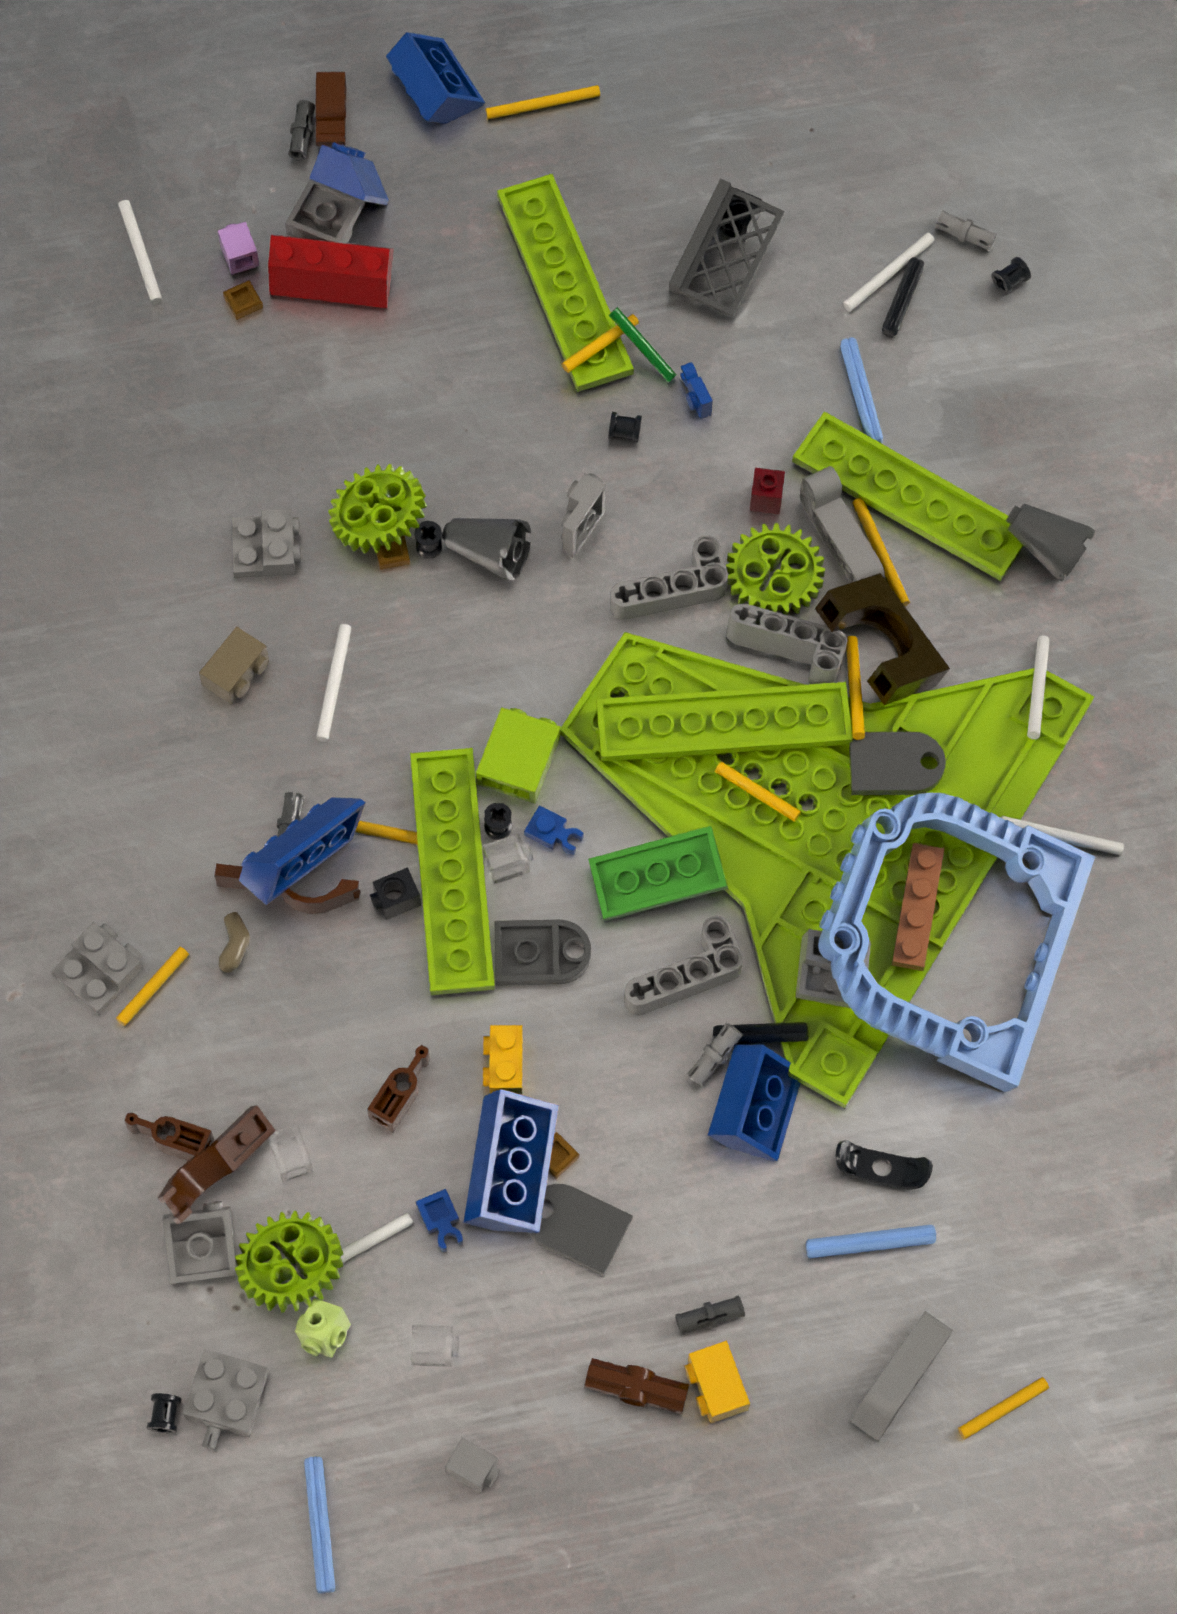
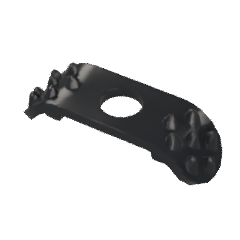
M849 1140L840 1141L836 1148L835 1156L838 1168L842 1173L852 1178L912 1190L923 1187L928 1182L932 1173V1162L925 1157L908 1158L862 1148V1146H857ZM878 1160L886 1161L891 1166V1172L886 1176L877 1175L873 1171V1163Z

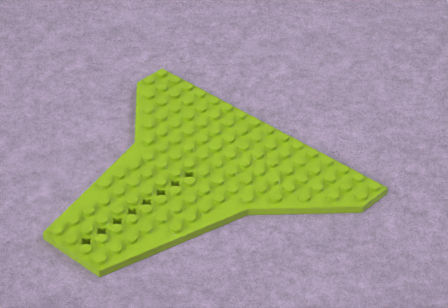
M624 632L561 726V736L668 837L712 826L728 889L724 890L743 907L774 1023L805 1022L808 1025L809 1036L807 1041L780 1042L784 1059L791 1062L788 1076L845 1109L890 1035L878 1029L876 1030L862 1019H859L851 1008L795 998L801 940L808 929L823 930L819 925L824 913L827 910L830 911L833 900L830 899V894L836 882L841 881L843 871L840 870L846 854L851 853L854 845L851 842V836L857 825H861L865 819L879 809L890 810L897 803L914 795H851L849 745L731 753L733 763H727L728 766L748 777L745 773L746 770L752 771L754 768H757L760 778L752 781L776 795L774 793L775 790L771 788L773 785L780 786L781 783L786 785L785 791L788 793L776 796L801 811L795 822L717 774L715 769L721 762V759L718 758L719 754L601 762L596 699L612 698V694L619 695L620 692L625 694L624 697L805 685ZM1035 668L912 694L887 705H884L881 701L875 703L863 701L865 732H920L932 737L943 749L946 765L941 781L935 788L926 793H945L962 798L964 801L972 805L975 804L987 812H992L1000 818L1001 816L1021 820L1091 706L1094 696L1046 670L1040 737L1038 739H1030L1027 736L1035 670ZM848 697L849 711H850V719H851L850 697ZM925 757L920 761L921 765L929 770L935 769L938 766L937 761L932 757ZM808 799H812V806L815 809L805 811L799 802L801 800L806 802ZM876 823L878 831L885 834L883 826ZM926 827L911 829L905 842L884 856L861 920L867 929L869 941H871L868 970L880 986L894 996L910 1003L998 857L945 832ZM913 843L944 848L923 971L891 965Z

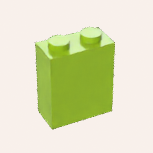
M501 707L476 771V785L536 804L561 738V726H558L553 720L541 717L537 719L528 716L524 711L517 708H510L509 710Z

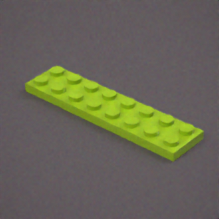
M549 174L497 190V198L565 361L616 325L609 316L610 310L554 176ZM619 337L569 373L577 392L633 375L634 368L623 341Z
M825 411L793 455V463L813 474L828 466L833 467L841 481L842 491L856 499L861 498L868 506L999 581L1003 579L1024 547L1008 530L1010 525L1006 521L1008 515Z
M846 682L596 699L601 762L850 745V742L853 741Z
M473 748L410 753L430 994L441 995L495 990Z

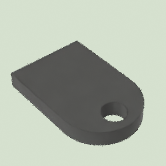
M865 732L864 739L855 740L853 738L849 745L851 795H917L926 793L935 788L942 779L946 765L943 749L932 737L920 732ZM925 757H932L937 761L938 766L935 769L929 770L924 768L920 761Z
M560 919L494 921L496 986L566 984L582 976L589 966L591 959L590 940L585 931L571 921ZM576 944L584 949V954L579 958H571L567 955L566 949Z
M552 1184L546 1186L544 1202L549 1203L553 1207L554 1212L550 1217L541 1219L540 1232L529 1234L541 1247L604 1277L633 1219V1215L570 1185Z

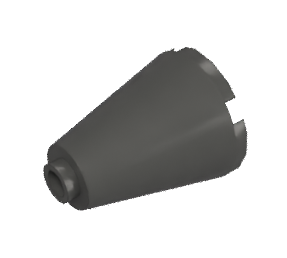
M1025 503L1021 508L1015 505L1006 519L1010 523L1008 530L1061 582L1064 580L1065 575L1068 576L1085 552L1084 542L1086 539L1091 540L1095 533V530L1090 526Z
M453 518L450 523H446L444 526L442 538L447 548L504 579L514 580L513 573L520 574L528 557L531 542L525 541L526 532L531 533V528L527 521L521 519Z

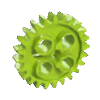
M377 464L374 472H370L366 467L363 476L355 472L353 474L355 480L353 482L345 480L346 489H337L336 493L339 498L331 499L330 501L334 508L328 510L331 516L329 523L336 537L341 540L344 546L350 545L353 551L360 547L364 554L368 552L370 547L373 548L375 553H378L380 546L383 545L387 550H390L391 542L393 541L401 545V536L411 537L409 529L411 527H420L416 519L425 517L422 509L427 507L424 501L426 495L419 480L414 478L411 471L405 473L402 466L394 470L391 464H388L385 470H382L381 466Z
M765 523L762 524V532L760 533L752 527L750 529V538L741 534V544L734 542L732 544L733 553H728L727 562H729L726 564L729 574L727 585H733L730 594H740L738 604L749 602V605L774 612L781 611L785 615H788L791 608L796 614H799L800 604L809 608L811 603L810 597L818 598V589L823 587L824 582L821 578L825 575V568L821 567L824 563V557L817 556L819 554V546L810 547L812 537L810 536L802 540L801 529L792 534L790 533L791 525L788 524L785 530L781 531L778 523H775L773 530H769ZM771 548L777 553L767 554L763 550ZM787 550L790 551L782 560L781 569L776 570L784 552ZM797 563L803 568L793 569L789 565ZM749 572H757L761 576L758 578H752L747 574ZM770 572H774L767 588L764 591H761L760 589L769 580ZM783 587L787 592L778 593L774 588Z
M293 1211L291 1218L286 1219L283 1212H280L279 1221L276 1222L268 1216L267 1226L255 1224L258 1231L256 1235L246 1233L249 1244H239L242 1254L235 1255L238 1264L235 1267L238 1282L241 1288L244 1289L248 1299L254 1298L257 1306L265 1302L268 1311H271L276 1304L279 1305L282 1313L286 1311L287 1306L292 1304L295 1311H298L299 1304L303 1301L308 1307H311V1297L315 1296L322 1300L321 1290L323 1288L332 1290L333 1286L330 1279L340 1278L337 1268L343 1267L344 1264L341 1256L344 1254L338 1235L333 1232L330 1224L324 1225L320 1216L313 1221L310 1212H307L302 1219L299 1218L297 1211ZM273 1243H276L282 1249L287 1259H282L280 1251L272 1245ZM317 1259V1260H316L315 1262H313V1263H308V1262H310L311 1260ZM291 1263H296L299 1272L306 1277V1279H302L297 1274L295 1268L291 1265ZM286 1280H290L289 1282H287V1283H285V1284H281L282 1282H284V1281H286Z

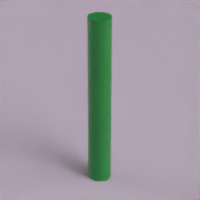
M616 307L609 314L611 319L663 378L670 382L677 374L621 310Z

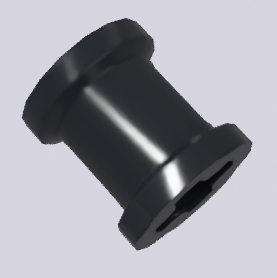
M1020 257L1013 258L1010 262L1011 264L1001 271L995 270L991 274L993 284L1004 295L1010 293L1012 287L1019 282H1026L1031 279L1029 267Z
M612 411L608 438L613 439L614 436L633 439V442L638 443L642 416L637 415L636 418L619 416L617 412Z
M423 521L419 524V528H415L416 551L423 558H435L442 551V530L433 521Z
M504 803L490 804L484 811L485 832L494 840H503L512 831V812Z
M163 1393L152 1394L151 1401L154 1404L151 1422L147 1423V1429L158 1433H177V1426L174 1424L177 1405L181 1404L182 1398ZM164 1407H165V1408H166L165 1418H164V1420H163V1411H164Z

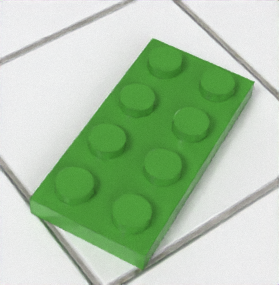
M712 826L588 859L604 921L728 889Z

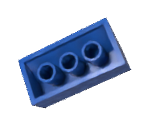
M331 797L322 805L319 803L314 805L306 817L300 821L298 819L294 820L279 837L274 835L266 842L263 849L257 853L253 851L245 857L241 864L243 868L239 881L265 905L269 904L352 841L366 802L360 798Z
M502 1089L484 1096L463 1223L493 1231L540 1232L559 1105Z

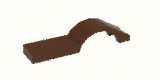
M216 863L214 876L217 886L249 890L239 881L242 866ZM341 879L335 889L323 896L305 897L291 891L290 888L284 891L281 896L287 904L297 911L307 914H320L359 900L361 891L358 889L359 881Z
M257 1105L249 1107L208 1148L188 1160L168 1180L158 1196V1200L167 1205L175 1216L173 1220L176 1224H181L192 1213V1204L206 1189L226 1175L233 1173L276 1131Z

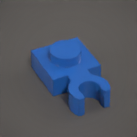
M692 362L682 365L681 370L683 373H680V377L689 390V393L686 394V399L692 411L696 410L700 419L711 416L713 400L701 376L698 377Z
M540 805L524 830V836L550 849H553L557 842L561 844L562 849L566 853L571 855L575 854L576 847L569 844L568 840L570 838H576L580 841L584 839V833L581 830L565 828L567 824L566 818Z
M446 1189L415 1201L428 1233L439 1232L437 1238L438 1246L443 1253L447 1251L444 1240L448 1236L455 1237L459 1246L463 1245L461 1232L457 1228L452 1227V1224L459 1222V1217Z

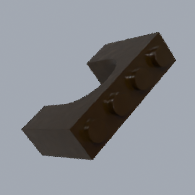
M881 573L828 590L815 607V610L831 632L857 624H864L882 631L893 642L898 657L882 662L867 680L884 705L936 687L950 670L947 663Z

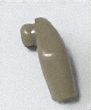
M238 912L229 913L224 917L229 942L219 956V968L225 973L233 972L239 967L250 943V934Z

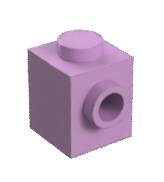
M246 222L230 224L218 230L220 247L231 275L259 266L257 249Z

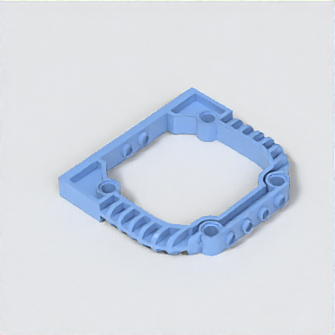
M921 793L902 800L890 810L879 809L865 819L861 825L858 824L851 836V842L854 843L851 853H847L840 867V870L843 871L841 881H837L830 894V899L833 900L830 911L827 910L824 913L819 925L823 929L818 943L819 951L825 959L831 961L833 979H836L841 997L859 1019H862L876 1030L878 1029L909 1045L937 1056V1061L999 1090L1008 1092L1019 1086L1095 856L1029 825L1021 828L1009 820H1004L992 812H987L975 804L972 805L964 801L962 798L945 793ZM876 823L883 826L885 834L878 831ZM926 827L942 831L1006 862L1005 868L1008 876L1015 882H1027L1033 890L1041 910L1052 915L1045 939L1038 946L1034 955V960L1037 961L1034 971L1028 975L1025 981L1024 988L1027 989L1018 1018L987 1027L983 1020L975 1016L966 1017L957 1023L951 1022L894 996L876 982L865 966L864 959L868 951L869 937L867 929L861 922L884 856L902 845L909 836L911 829ZM1022 858L1028 861L1030 869L1024 866ZM835 936L839 937L842 940L844 945L843 949L839 948L835 944ZM963 1029H966L971 1034V1042L964 1037Z

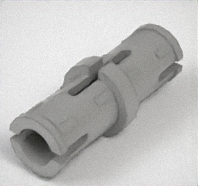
M944 210L939 215L938 223L935 225L936 229L959 237L958 241L964 243L966 240L987 251H990L995 241L993 239L997 235V233L974 225V221L970 219L965 221Z
M726 1022L711 1044L705 1045L703 1048L704 1053L687 1075L699 1085L705 1086L719 1065L725 1064L727 1061L726 1056L743 1034Z

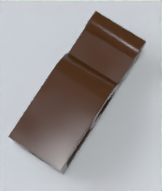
M316 72V146H332L333 142L340 145L346 144L347 86L345 72Z
M420 1045L415 1050L416 1056L408 1068L395 1069L388 1076L367 1108L369 1119L394 1133L418 1095V1074L422 1068L429 1065V1049L423 1045ZM408 1082L409 1089L400 1091L397 1088V1084Z
M127 1113L124 1120L132 1134L142 1133L153 1138L158 1150L186 1161L208 1148L214 1141L211 1130L169 1116L160 1117L152 1123L138 1118V1115L135 1113ZM169 1130L175 1131L174 1136L168 1135L166 1140L160 1139L161 1134H168Z

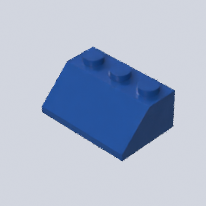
M406 32L386 55L392 66L393 73L401 79L406 87V93L415 101L420 109L421 116L428 122L447 124L485 104V101L443 38Z
M333 142L332 147L321 146L309 179L363 201L386 206L389 201L373 161L364 158L365 152Z
M734 1045L708 1136L730 1149L770 1161H778L801 1084L788 1076L791 1062L764 1045Z

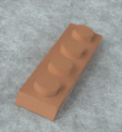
M917 843L912 845L892 966L919 971L924 970L944 848Z

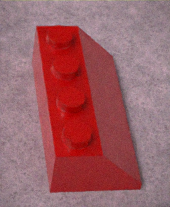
M271 235L268 260L270 295L388 308L394 248Z

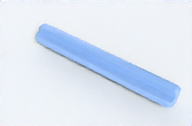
M854 337L845 338L841 341L840 348L864 434L882 443L883 434L857 340Z
M923 1225L808 1239L805 1244L808 1258H819L933 1244L936 1241V1230L934 1225Z
M314 1456L306 1458L304 1465L316 1589L318 1593L326 1594L335 1591V1578L323 1460L321 1457Z

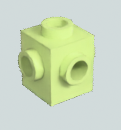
M314 1298L312 1306L308 1307L305 1314L299 1317L295 1333L302 1344L301 1347L307 1353L314 1356L322 1354L332 1358L337 1348L343 1345L347 1330L351 1324L342 1307Z

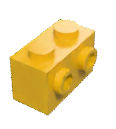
M490 1025V1036H483V1055H490L489 1067H483V1087H489V1093L502 1089L522 1095L523 1026Z
M727 1340L689 1353L688 1364L684 1365V1369L690 1385L696 1383L700 1396L696 1397V1402L701 1416L707 1415L711 1424L749 1410L750 1402Z

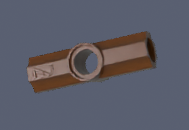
M592 1358L584 1388L616 1396L620 1401L637 1407H647L649 1405L682 1414L689 1384L656 1376L655 1372L636 1365L623 1367Z

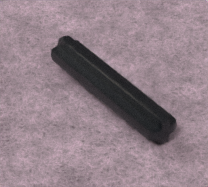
M915 257L909 260L883 323L882 332L890 336L897 335L925 265L923 260Z
M805 1022L732 1025L743 1034L736 1044L781 1041L799 1042L807 1041L809 1036L808 1025ZM724 1025L713 1027V1040L720 1033Z

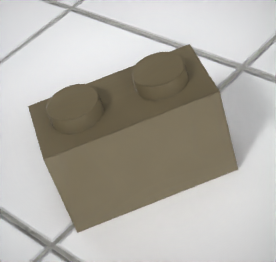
M236 626L200 670L199 676L202 686L232 705L237 697L242 698L246 694L253 677L256 674L260 675L266 669L269 663L267 646Z

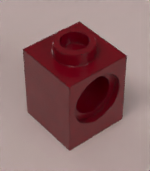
M755 468L750 511L780 515L785 471Z

